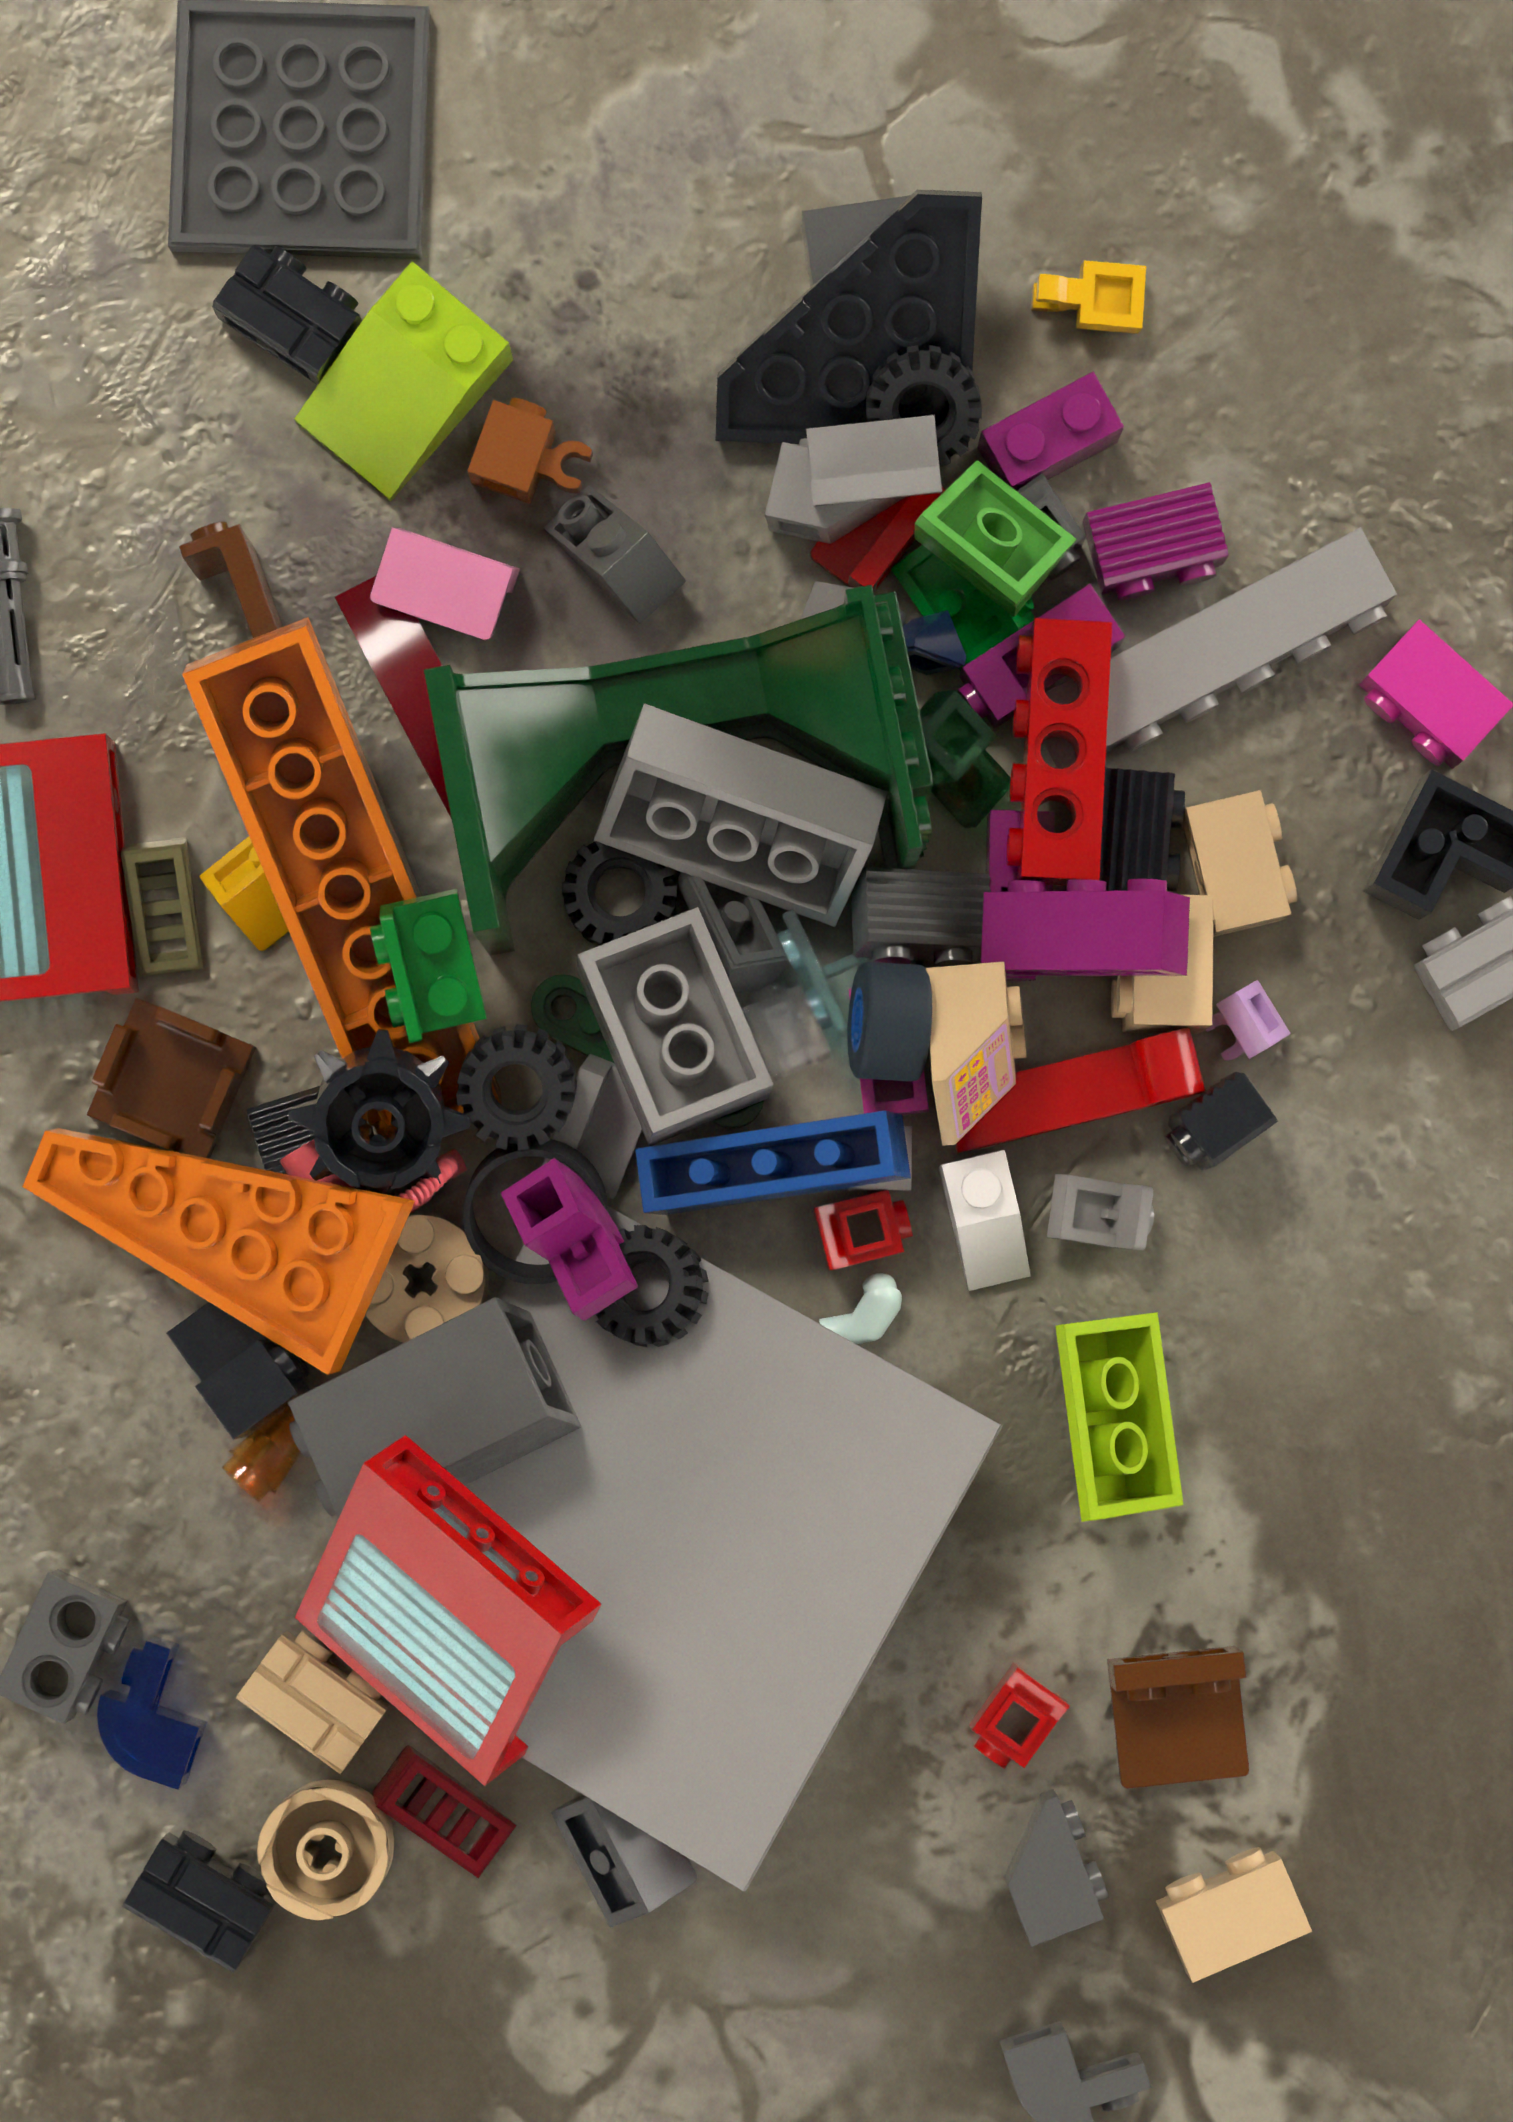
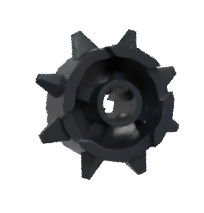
M378 1029L369 1048L357 1049L342 1059H338L320 1050L314 1058L324 1079L321 1081L317 1099L290 1108L288 1112V1120L314 1131L315 1148L319 1157L310 1172L311 1177L317 1181L335 1174L351 1186L360 1188L361 1184L366 1191L386 1194L389 1186H392V1189L401 1188L418 1177L422 1179H428L429 1177L437 1178L439 1184H441L438 1178L441 1171L435 1158L439 1154L442 1137L470 1128L469 1116L444 1104L445 1100L439 1081L449 1061L444 1056H440L423 1063L410 1052L393 1046L389 1031ZM374 1108L378 1111L383 1109L392 1113L391 1125L387 1126L381 1120L373 1125L367 1123L369 1110Z

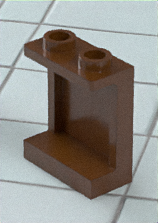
M216 522L203 526L190 534L191 542L179 546L184 561L198 580H204L229 571L253 638L283 627L256 550L240 524L230 528L227 522Z

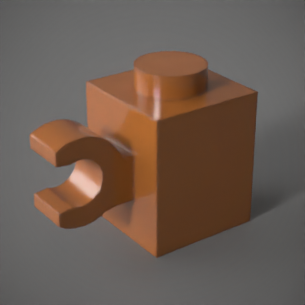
M511 398L509 405L493 400L470 462L468 474L471 483L531 504L540 478L554 483L562 491L580 493L582 487L581 480L565 475L562 471V466L567 459L573 457L591 462L593 452L589 446L579 441H566L551 449L556 431L553 420L545 418L547 411L543 407L520 398Z

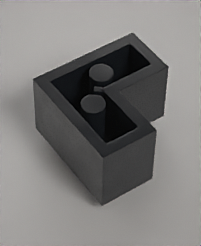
M1430 770L1419 779L1363 889V892L1418 920L1432 913L1454 868L1503 893L1513 888V810L1434 770Z
M210 1302L166 1333L201 1381L195 1386L233 1440L250 1436L290 1407L289 1401L310 1391L303 1379L311 1374L303 1359Z

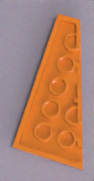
M61 1128L44 1132L22 1186L327 1375L341 1371L415 1200Z

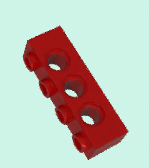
M1034 618L1030 628V636L1019 635L1016 673L1028 674L1027 700L1015 699L1013 738H1025L1023 764L1012 763L1010 802H1021L1020 828L1009 827L1006 854V865L1018 867L1017 880L1046 882L1047 885L1067 886L1068 880L1100 879L1112 622ZM1065 674L1076 682L1079 691L1078 698L1069 704L1055 703L1046 695L1044 681L1051 675ZM1053 737L1067 740L1074 748L1075 762L1063 769L1049 766L1042 758L1041 744ZM1048 801H1057L1064 804L1072 815L1071 828L1062 833H1051L1045 830L1038 821V807Z

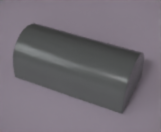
M683 872L680 873L677 882L689 910L699 908L734 992H752L774 981L783 972L789 959L760 900Z

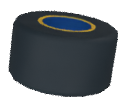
M879 962L862 963L859 965L854 976L848 1011L847 1043L850 1069L856 1078L917 1081L925 1069L931 1038L932 990L930 977L925 967L921 965Z

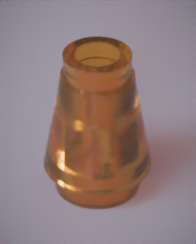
M290 1406L286 1407L280 1415L277 1414L230 1449L228 1453L232 1457L221 1467L237 1485L257 1502H260L268 1492L276 1494L301 1454L290 1432L289 1424L295 1420Z

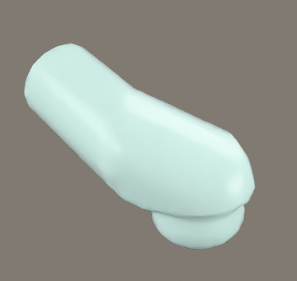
M876 1273L866 1278L862 1284L864 1295L853 1313L819 1319V1324L855 1344L880 1339L901 1309L902 1294L900 1290L896 1289L897 1285L894 1278L888 1274Z

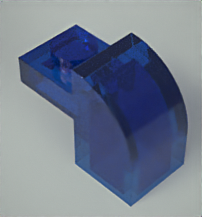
M154 1636L146 1641L144 1649L134 1647L130 1653L121 1684L130 1686L128 1695L112 1689L100 1695L97 1710L98 1729L106 1750L122 1768L138 1777L179 1790L188 1781L207 1721L159 1705L179 1644Z

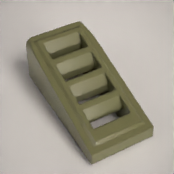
M187 838L123 846L121 858L139 976L203 969ZM174 861L175 872L141 876L140 865ZM178 886V898L144 902L143 891ZM182 913L183 923L147 928L146 917ZM185 938L187 949L151 954L149 942Z

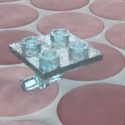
M794 909L782 914L788 929L778 933V938L793 969L799 972L807 968L815 988L805 992V996L819 1026L823 1030L834 1026L837 1034L843 1038L847 1036V1030L849 1029L848 1020L829 979L871 959L867 957L856 958L851 954L822 967L800 917ZM911 960V965L924 966L922 961Z

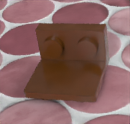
M1235 1646L1107 1659L1120 1783L1124 1788L1196 1782L1248 1775L1249 1762L1239 1680L1246 1678L1243 1651Z

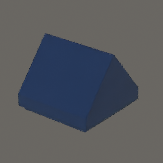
M948 610L911 619L903 626L912 670L925 675H931L957 669L965 665L966 654Z

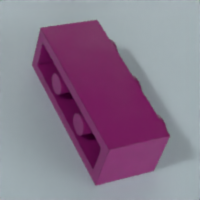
M1129 879L1127 881V891H1106L1107 882L1099 880H1068L1067 891H1047V883L1041 881H1008V892H984L981 963L1004 962L1006 976H1187L1190 897L1167 891V881L1158 879Z

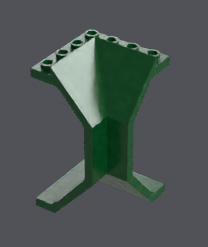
M872 585L846 589L842 605L756 635L595 666L468 674L454 673L451 665L424 669L472 929L490 956L515 951L506 907V897L511 884L602 775L610 768L620 765L644 704L746 741L757 738L776 740L821 768L887 791L878 826L885 868L915 870L918 859L924 857L923 850L927 849L926 843H929V835H932L927 802L934 784L896 591L874 595Z

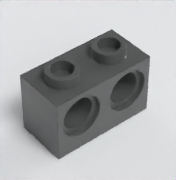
M57 1569L48 1572L0 1675V1696L62 1724L74 1719L77 1711L86 1715L92 1707L103 1682L102 1678L94 1675L104 1652L111 1655L116 1653L127 1631L130 1620L122 1617L121 1614L128 1600L62 1570ZM74 1601L87 1604L95 1614V1627L89 1636H78L67 1627L65 1621L66 1610ZM45 1661L57 1662L66 1670L68 1686L62 1695L49 1694L41 1687L38 1674L40 1667Z

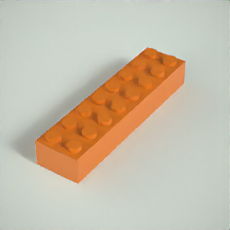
M309 617L187 664L182 676L341 1058L357 1049L369 1048L378 1029L388 1030L393 1046L410 1052L423 1063L440 1056H444L449 1061L439 1081L445 1100L444 1104L463 1113L462 1105L458 1106L456 1094L459 1086L457 1081L468 1052L472 1051L475 1043L480 1039L474 1023L471 1022L423 1033L421 1041L409 1043L406 1027L393 1028L385 990L395 988L396 985L391 964L378 965L370 927L381 924V905L417 898L422 895ZM494 1075L492 1091L496 1100L502 1105L501 1089ZM374 1108L370 1109L368 1112V1123L373 1125L381 1120L389 1126L391 1125L392 1113L386 1109L381 1111Z

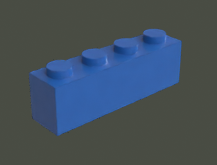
M887 1110L635 1149L643 1213L657 1215L683 1213L911 1178L902 1114Z

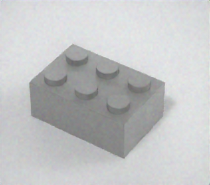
M698 907L578 954L577 975L649 1146L768 1099L774 1084Z

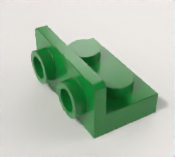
M923 545L891 568L922 616L948 610L966 654L965 665L1034 621L1035 616L1031 612L1034 608L1032 598L1026 602L1015 617H1012Z
M458 889L381 905V924L371 926L370 932L378 965L390 963L396 987L385 990L393 1028L405 1026L409 1043L421 1041L423 1033L487 1019Z

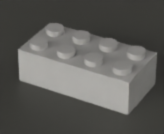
M644 704L611 786L594 841L835 927L874 845L887 791Z

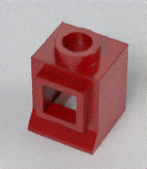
M889 1189L813 1209L826 1255L828 1271L903 1253L904 1248L901 1239L913 1237L904 1199L892 1202ZM877 1209L885 1240L854 1248L846 1217Z
M1013 1662L969 1724L971 1730L980 1736L974 1747L1003 1769L1007 1767L1011 1760L1025 1768L1070 1705L1064 1698L1057 1693L1051 1692ZM1013 1701L1038 1718V1721L1021 1744H1018L995 1727Z

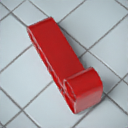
M1190 1028L1158 1034L1134 1041L1129 1045L1015 1072L1016 1084L955 1144L957 1154L1181 1100L1205 1092L1206 1089Z

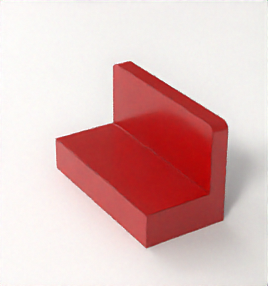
M942 493L905 497L835 542L829 544L818 541L812 548L810 557L847 587L856 588L872 585L873 593H875L892 571L891 568L900 561L916 540L915 522L919 516Z

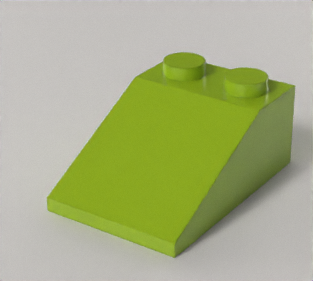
M411 261L366 314L294 420L391 502L513 361L510 344Z

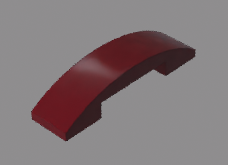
M375 575L335 596V599L451 817L424 669L440 667L442 664L417 617L371 601L370 594L377 576Z

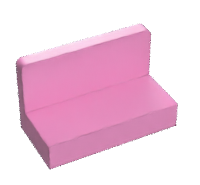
M392 528L370 599L374 603L483 640H488L493 635L506 593L513 592L520 569L401 528Z

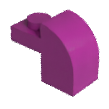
M554 1158L501 1192L524 1245L549 1261L570 1309L575 1316L585 1321L638 1287L619 1247L624 1240L617 1226L590 1187L570 1168Z

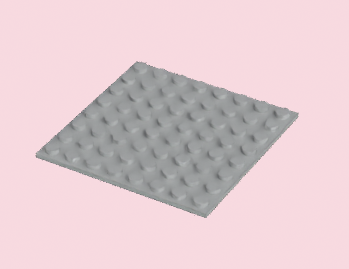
M607 1206V1212L618 1230L624 1228L630 1232L634 1231V1225H641ZM525 1245L515 1260L534 1265L549 1264L548 1260ZM702 1258L699 1265L702 1269L706 1270L708 1282L703 1283V1290L709 1293L707 1304L700 1303L697 1312L702 1316L697 1324L689 1322L686 1325L685 1329L688 1334L681 1339L671 1337L668 1339V1345L660 1347L653 1344H647V1347L636 1346L617 1338L612 1333L604 1330L596 1322L598 1320L596 1315L585 1321L575 1316L558 1281L547 1284H523L505 1278L495 1297L531 1313L582 1427L465 1486L602 1604L593 1622L560 1646L516 1733V1736L529 1746L522 1758L740 1890L746 1891L1003 1426ZM644 1262L636 1265L631 1269V1272L638 1287L626 1294L625 1299L635 1310L647 1311L654 1309L663 1302L668 1293L669 1279L667 1273L660 1264L655 1262ZM357 1542L355 1546L507 1680L511 1683L513 1682V1677ZM349 1556L348 1559L500 1693L506 1696L507 1691L353 1556ZM343 1567L341 1572L499 1710L500 1704Z

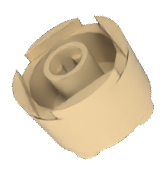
M408 1216L365 1315L379 1331L394 1340L405 1343L486 1302L489 1288L488 1267L483 1264L481 1256L474 1253L464 1229L460 1226L434 1216ZM432 1264L437 1269L432 1276V1280L438 1285L436 1292L431 1294L421 1291L414 1296L410 1291L414 1281L408 1275L411 1268L414 1266L419 1269H425Z
M320 1780L301 1786L289 1794L273 1810L263 1825L257 1845L258 1863L267 1889L280 1906L306 1919L325 1920L353 1912L372 1898L390 1869L394 1855L393 1824L389 1815L376 1807L373 1795L358 1785L342 1780ZM325 1835H329L337 1840L335 1850L342 1854V1857L334 1855L328 1863L317 1859L319 1847L311 1843L312 1840L320 1842Z

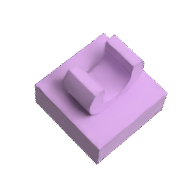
M1258 980L1217 1003L1216 1005L1220 1011L1212 1015V1026L1206 1029L1209 1032L1220 1025H1228L1236 1037L1235 1044L1221 1053L1224 1060L1236 1059L1244 1053L1251 1059L1291 1034Z

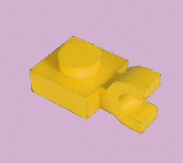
M1084 260L1080 266L1079 279L1039 274L1038 283H1034L1032 286L1031 310L1059 312L1073 309L1077 310V329L1138 334L1143 325L1146 266Z

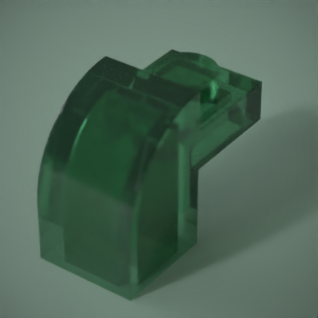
M956 690L935 692L919 709L934 784L931 792L964 828H976L1010 789L1011 777L985 750L997 737L993 730Z

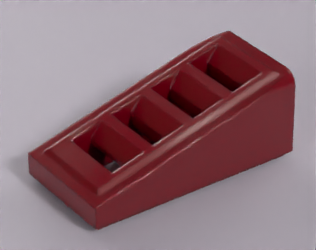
M407 1745L401 1751L371 1793L377 1808L477 1878L481 1876L517 1826L512 1820L410 1745ZM420 1773L424 1778L403 1805L398 1801L399 1797L416 1774ZM440 1787L446 1793L426 1820H423L418 1816L419 1812L435 1790ZM461 1802L468 1808L449 1834L445 1836L439 1830ZM480 1817H482L489 1824L471 1849L466 1852L460 1845Z

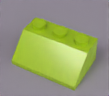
M1158 1312L1055 1325L1081 1522L1184 1505Z

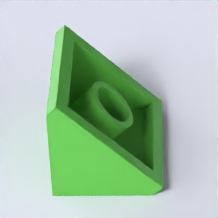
M978 460L949 486L915 522V539L1012 617L1018 614L1077 540Z

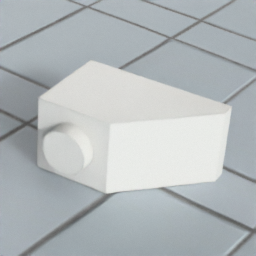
M1005 1150L943 1164L938 1167L968 1291L1030 1277L1021 1216Z

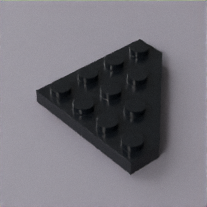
M917 189L718 372L715 441L799 444L800 439L807 438L806 429L868 422L866 395L868 385L871 386L873 382V374L879 366L883 368L887 364V358L895 352L899 356L906 354L907 347L918 345L919 351H929V345L940 347L941 353L948 356L950 352L960 357L961 364L964 367L969 366L971 371H973L982 192ZM921 384L910 388L904 393L900 399L898 410L901 418L934 415L935 427H937L947 416L949 402L945 394L937 387Z

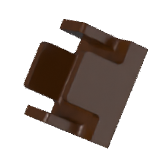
M135 998L123 1026L119 1024L114 1026L91 1083L98 1085L87 1116L168 1150L210 1159L256 1047L173 1011Z

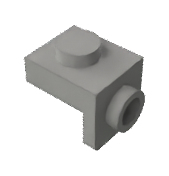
M1055 1174L1047 1238L1111 1248L1144 1250L1147 1243V1235L1151 1231L1154 1222V1209L1152 1206L1153 1188L1143 1185L1121 1184L1073 1175Z

